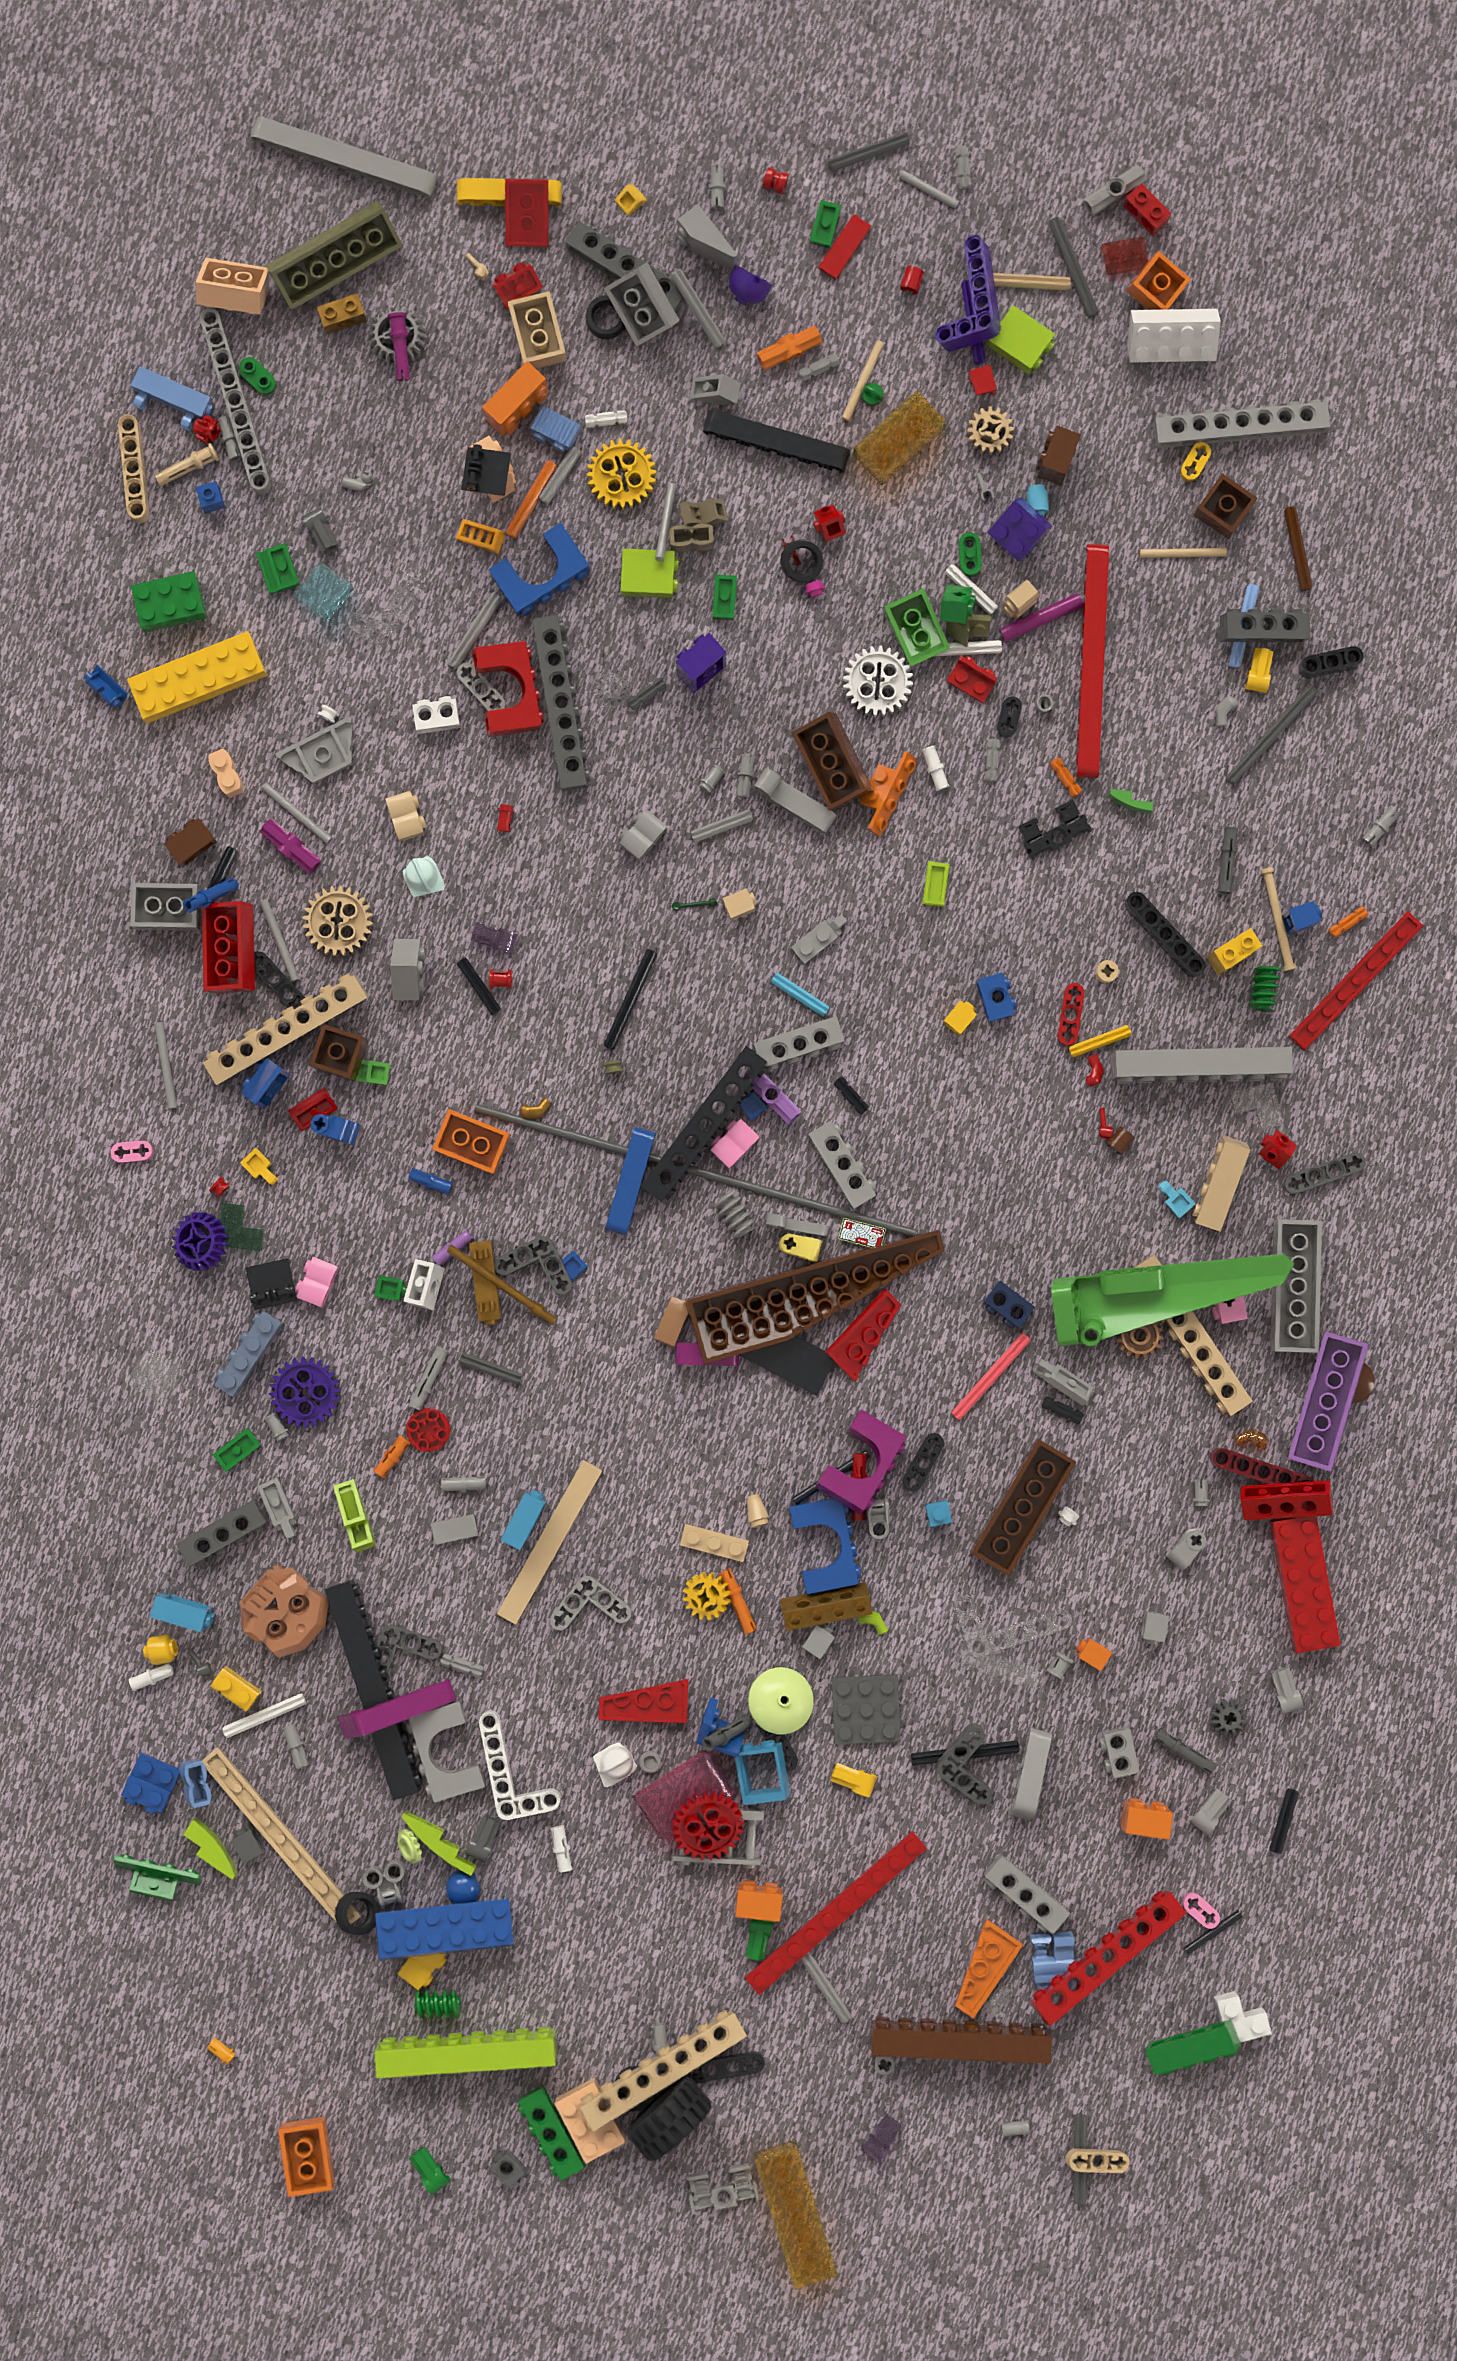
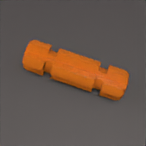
M1061 758L1054 759L1050 763L1051 768L1057 772L1056 775L1064 787L1069 789L1068 792L1071 797H1076L1082 792V789L1078 784H1075L1076 780L1067 767L1063 766L1064 763Z
M1363 906L1359 907L1354 911L1355 913L1352 912L1328 929L1330 935L1333 938H1337L1342 934V931H1347L1357 924L1359 920L1361 921L1368 916L1367 910Z

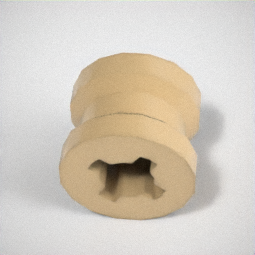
M1105 960L1097 966L1095 975L1100 982L1110 983L1116 979L1119 969L1115 962Z

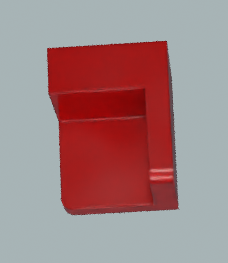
M990 365L969 370L968 380L970 385L973 384L976 396L991 393V396L996 395L997 387Z

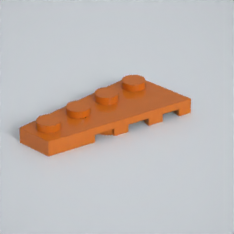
M987 1918L985 1919L955 2001V2006L973 2019L1023 1946L1022 1942Z

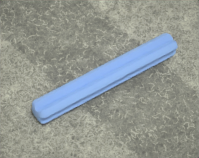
M1248 584L1241 612H1248L1249 609L1255 608L1259 591L1258 585ZM1242 620L1241 625L1247 630V623ZM1246 642L1233 643L1229 660L1230 667L1239 668L1241 666Z

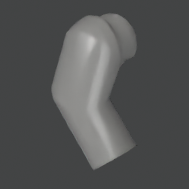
M363 471L362 475L357 479L344 476L342 487L361 492L372 485L374 480L373 474L370 471Z
M1231 696L1225 697L1216 707L1217 727L1228 726L1227 713L1231 709L1237 708L1238 700Z

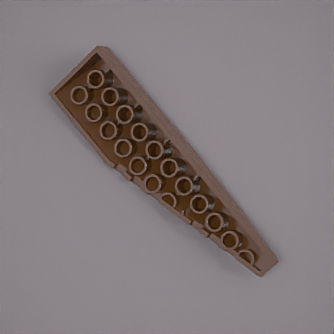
M935 1230L685 1298L688 1315L703 1363H710L792 1339L799 1333L813 1327V1325L827 1319L834 1313L848 1307L876 1289L944 1252L940 1231Z

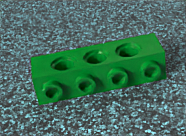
M542 2084L520 2096L519 2104L517 2105L522 2117H527L530 2123L528 2128L532 2136H537L539 2139V2149L544 2157L548 2156L551 2162L549 2167L555 2177L558 2175L560 2181L584 2169L585 2162L544 2085ZM542 2109L545 2112V2116L537 2118L533 2111ZM546 2129H553L556 2135L549 2138L545 2136L544 2131ZM559 2148L564 2149L567 2155L557 2157L555 2150Z

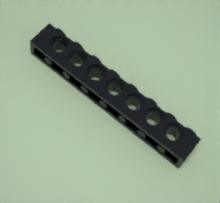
M748 1046L743 1049L641 1185L643 1189L661 1202L664 1198L667 1200L671 1198L676 1191L673 1186L677 1181L683 1182L689 1174L686 1171L690 1164L695 1166L702 1155L699 1152L703 1146L707 1148L715 1139L713 1133L717 1128L720 1131L729 1121L725 1117L730 1111L735 1113L742 1103L739 1101L743 1093L748 1095L755 1086L752 1083L755 1077L761 1078L768 1069L765 1066L767 1061ZM743 1066H748L752 1071V1075L748 1079H743L739 1075V1070ZM729 1084L737 1085L739 1091L736 1096H729L727 1094L726 1087ZM717 1101H721L725 1105V1111L721 1114H717L713 1110V1104ZM702 1119H709L712 1123L711 1130L703 1131L700 1128V1121ZM691 1136L696 1137L699 1141V1145L695 1149L687 1146V1139ZM676 1154L684 1155L686 1162L683 1166H677L674 1163L673 1159ZM667 1171L672 1174L673 1179L670 1183L666 1184L661 1181L660 1175L662 1172Z

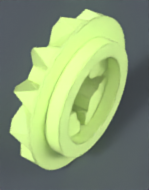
M408 1829L401 1830L398 1833V1847L402 1856L411 1864L420 1861L422 1851L420 1850L417 1838L414 1837L412 1831Z

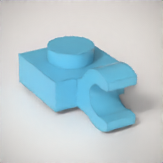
M1163 1181L1158 1186L1168 1197L1164 1203L1177 1218H1181L1196 1204L1182 1188L1175 1191L1167 1181Z

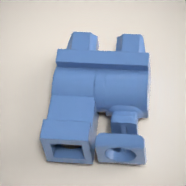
M1072 1931L1055 1932L1052 1934L1053 1956L1047 1955L1046 1943H1051L1050 1933L1029 1935L1031 1943L1034 1944L1036 1954L1031 1956L1033 1979L1038 1990L1048 1987L1050 1985L1049 1981L1058 1974H1064L1067 1971L1066 1967L1074 1961V1936ZM1075 1978L1070 1979L1068 1983L1070 1990L1072 1989V1981H1075Z

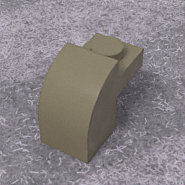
M711 498L699 504L688 501L680 504L681 519L684 525L689 527L697 524H709L714 527L728 522L724 500Z

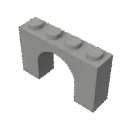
M461 1699L411 1717L406 1722L409 1734H413L416 1741L413 1743L416 1756L420 1755L422 1761L419 1764L422 1777L426 1776L428 1785H426L427 1795L429 1798H433L434 1803L486 1786L480 1763L451 1771L438 1766L431 1755V1742L438 1732L467 1722Z

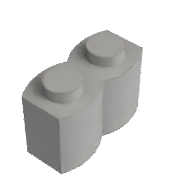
M648 810L644 814L640 812L633 820L634 826L630 830L626 828L619 836V839H621L619 845L639 862L667 830V826Z

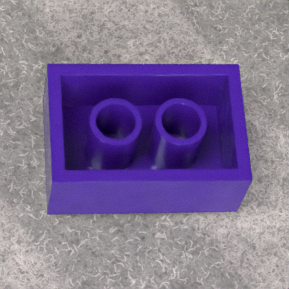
M710 633L705 636L703 634L700 635L693 642V647L689 650L685 648L677 655V676L693 694L726 667V651Z

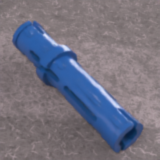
M229 878L207 890L198 891L195 896L183 901L184 909L191 913L198 908L208 907L211 902L237 891L239 888L237 880L233 881L234 878Z

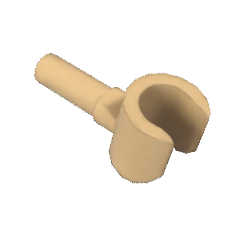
M467 253L465 257L477 268L474 275L484 281L489 274L486 266L477 262L470 253Z

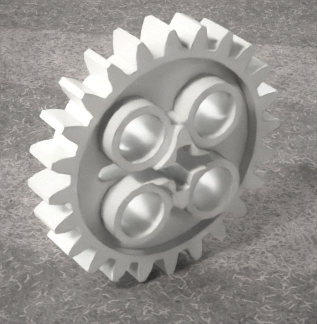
M871 646L870 653L862 649V656L857 653L855 654L856 662L849 660L848 664L852 668H845L844 672L849 675L843 676V681L848 682L843 685V689L850 690L846 694V698L853 697L851 705L859 704L857 711L865 708V715L869 711H873L874 717L880 711L882 716L885 717L886 710L893 714L894 706L900 710V701L907 702V698L904 695L911 694V691L906 687L913 686V682L908 681V679L912 678L913 674L906 673L910 669V665L903 666L905 658L898 660V651L891 655V648L883 652V648L880 646L879 650L875 652L874 647ZM881 663L880 681L882 682L879 686V699L875 700L876 682L874 680L877 675V664ZM869 665L874 669V672L865 674L862 668ZM891 667L895 670V674L887 676L884 673V669ZM869 687L872 693L869 696H865L860 692V689ZM888 688L893 691L894 695L887 698L883 696L882 691Z

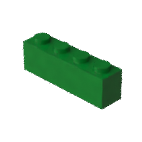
M1230 2019L1151 2042L1146 2047L1145 2052L1154 2075L1162 2073L1163 2076L1175 2072V2069L1183 2068V2070L1194 2067L1196 2063L1203 2062V2064H1208L1215 2061L1217 2057H1232L1237 2054L1236 2052L1241 2043Z

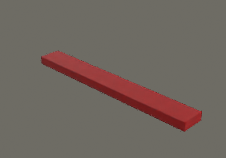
M1407 911L1288 1037L1305 1051L1424 925Z

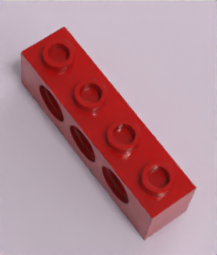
M1330 1481L1241 1486L1240 1502L1244 1520L1256 1521L1260 1519L1333 1515L1334 1501Z

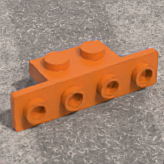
M907 751L904 752L896 770L878 764L870 780L874 791L863 796L860 801L863 806L876 810L868 826V829L876 836L880 837L886 829L888 820L897 806V801L906 788L909 776L915 769L917 759Z

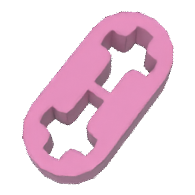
M146 1141L122 1142L112 1147L111 1156L120 1163L146 1161L152 1157L154 1149ZM141 1145L149 1149V1152H146L144 1157L140 1153H134V1150L141 1149ZM120 1147L123 1150H130V1154H124L123 1159L116 1155V1151H119Z
M1190 1892L1183 1897L1182 1904L1185 1910L1204 1927L1211 1929L1219 1924V1913L1200 1895ZM1191 1898L1192 1900H1194L1195 1898H1197L1196 1903L1201 1908L1199 1910H1197L1193 1906L1188 1908V1899ZM1205 1911L1208 1914H1212L1213 1912L1214 1922L1208 1921L1205 1923L1206 1918L1201 1913Z

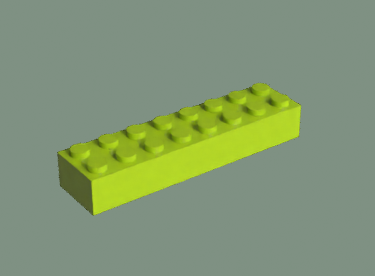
M549 2026L539 2027L537 2031H529L528 2028L515 2029L514 2033H506V2030L500 2029L494 2030L493 2034L484 2035V2031L471 2032V2036H462V2033H450L449 2037L440 2038L439 2034L427 2035V2039H418V2036L404 2037L405 2040L396 2041L395 2037H387L378 2043L374 2051L376 2078L555 2066L558 2057L556 2030H551Z

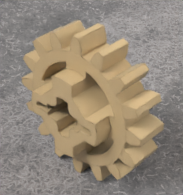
M989 406L987 412L981 408L980 415L973 414L972 418L974 420H969L968 426L972 428L967 429V434L972 435L968 441L969 443L975 442L974 449L980 447L981 454L988 450L989 455H992L995 449L998 453H1001V446L1007 449L1009 445L1007 441H1012L1013 436L1011 433L1014 432V427H1009L1012 424V419L1006 420L1007 412L1001 415L1000 408H997L994 412L992 407ZM981 421L982 428L976 431V427ZM987 427H989L991 430L995 429L994 433L992 434L990 431L986 432ZM1005 430L1004 437L1000 440L999 433Z

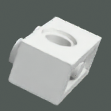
M415 1259L404 1302L416 1307L434 1310L445 1268L435 1263Z

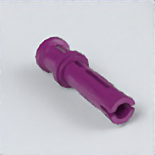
M390 313L387 317L390 319L391 324L389 337L394 343L396 380L403 381V372L405 381H409L411 379L406 345L409 332L406 331L405 324L407 313Z

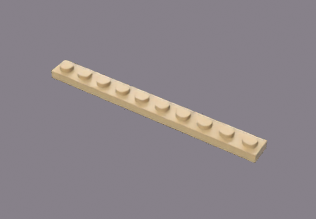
M218 1746L202 1760L207 1771L336 1921L335 1908L338 1901L344 1896V1893ZM352 1903L347 1912L350 1924L354 1923L361 1916V1913Z

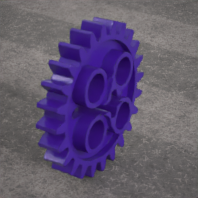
M301 1357V1363L296 1358H293L292 1366L285 1362V1370L278 1368L281 1375H273V1378L277 1381L276 1384H270V1387L275 1388V1392L269 1393L270 1396H275V1400L270 1403L278 1405L274 1412L282 1411L280 1419L289 1417L288 1424L295 1420L296 1427H300L301 1423L304 1422L305 1428H309L310 1421H312L314 1426H318L317 1419L326 1422L324 1415L332 1416L330 1408H338L333 1402L341 1400V1398L335 1396L336 1392L341 1391L340 1388H335V1385L340 1381L332 1379L336 1372L328 1373L330 1365L322 1367V1360L314 1364V1357H311L309 1362L306 1361L305 1357ZM303 1370H306L310 1375L306 1383L301 1382L299 1379V1374ZM293 1378L302 1388L308 1387V1393L318 1400L320 1405L317 1406L308 1396L302 1397V1391L291 1383L290 1379ZM319 1385H323L326 1388V1394L323 1397H318L315 1393V1389ZM287 1387H292L295 1390V1396L292 1399L285 1397L284 1392ZM305 1401L311 1404V1411L308 1414L301 1411V1404Z

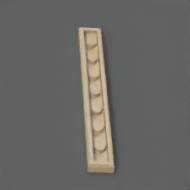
M583 1460L497 1612L498 1615L515 1625L517 1624L603 1470Z

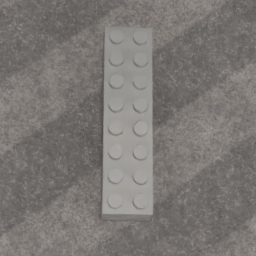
M1292 1047L1119 1050L1111 1054L1112 1081H1117L1119 1085L1130 1084L1133 1080H1139V1084H1152L1155 1080H1161L1162 1084L1174 1083L1177 1079H1182V1083H1195L1199 1079H1204L1205 1083H1214L1221 1080V1078H1226V1082H1239L1243 1078H1248V1082H1258L1265 1079V1077H1269L1270 1081H1283V1079H1287V1076L1293 1073Z

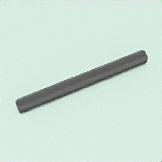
M1309 684L1226 776L1225 779L1231 785L1236 784L1318 693V689L1314 685Z

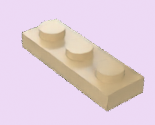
M685 1524L680 1545L744 1562L749 1540Z

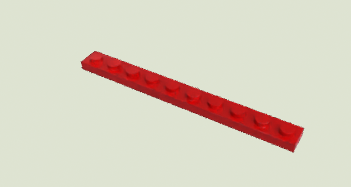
M911 1831L766 1957L764 1961L745 1976L748 1983L758 1995L764 1992L927 1849L926 1846Z

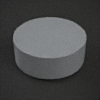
M655 1751L644 1752L639 1760L641 1769L646 1773L657 1772L661 1767L660 1755Z

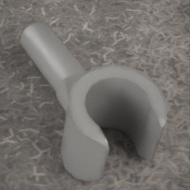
M977 473L976 477L981 489V501L985 502L984 492H988L992 500L994 497L993 491L987 489L981 473Z

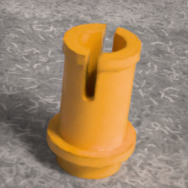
M216 2037L207 2047V2050L222 2060V2064L226 2063L228 2065L236 2055L233 2052V2048L230 2050Z

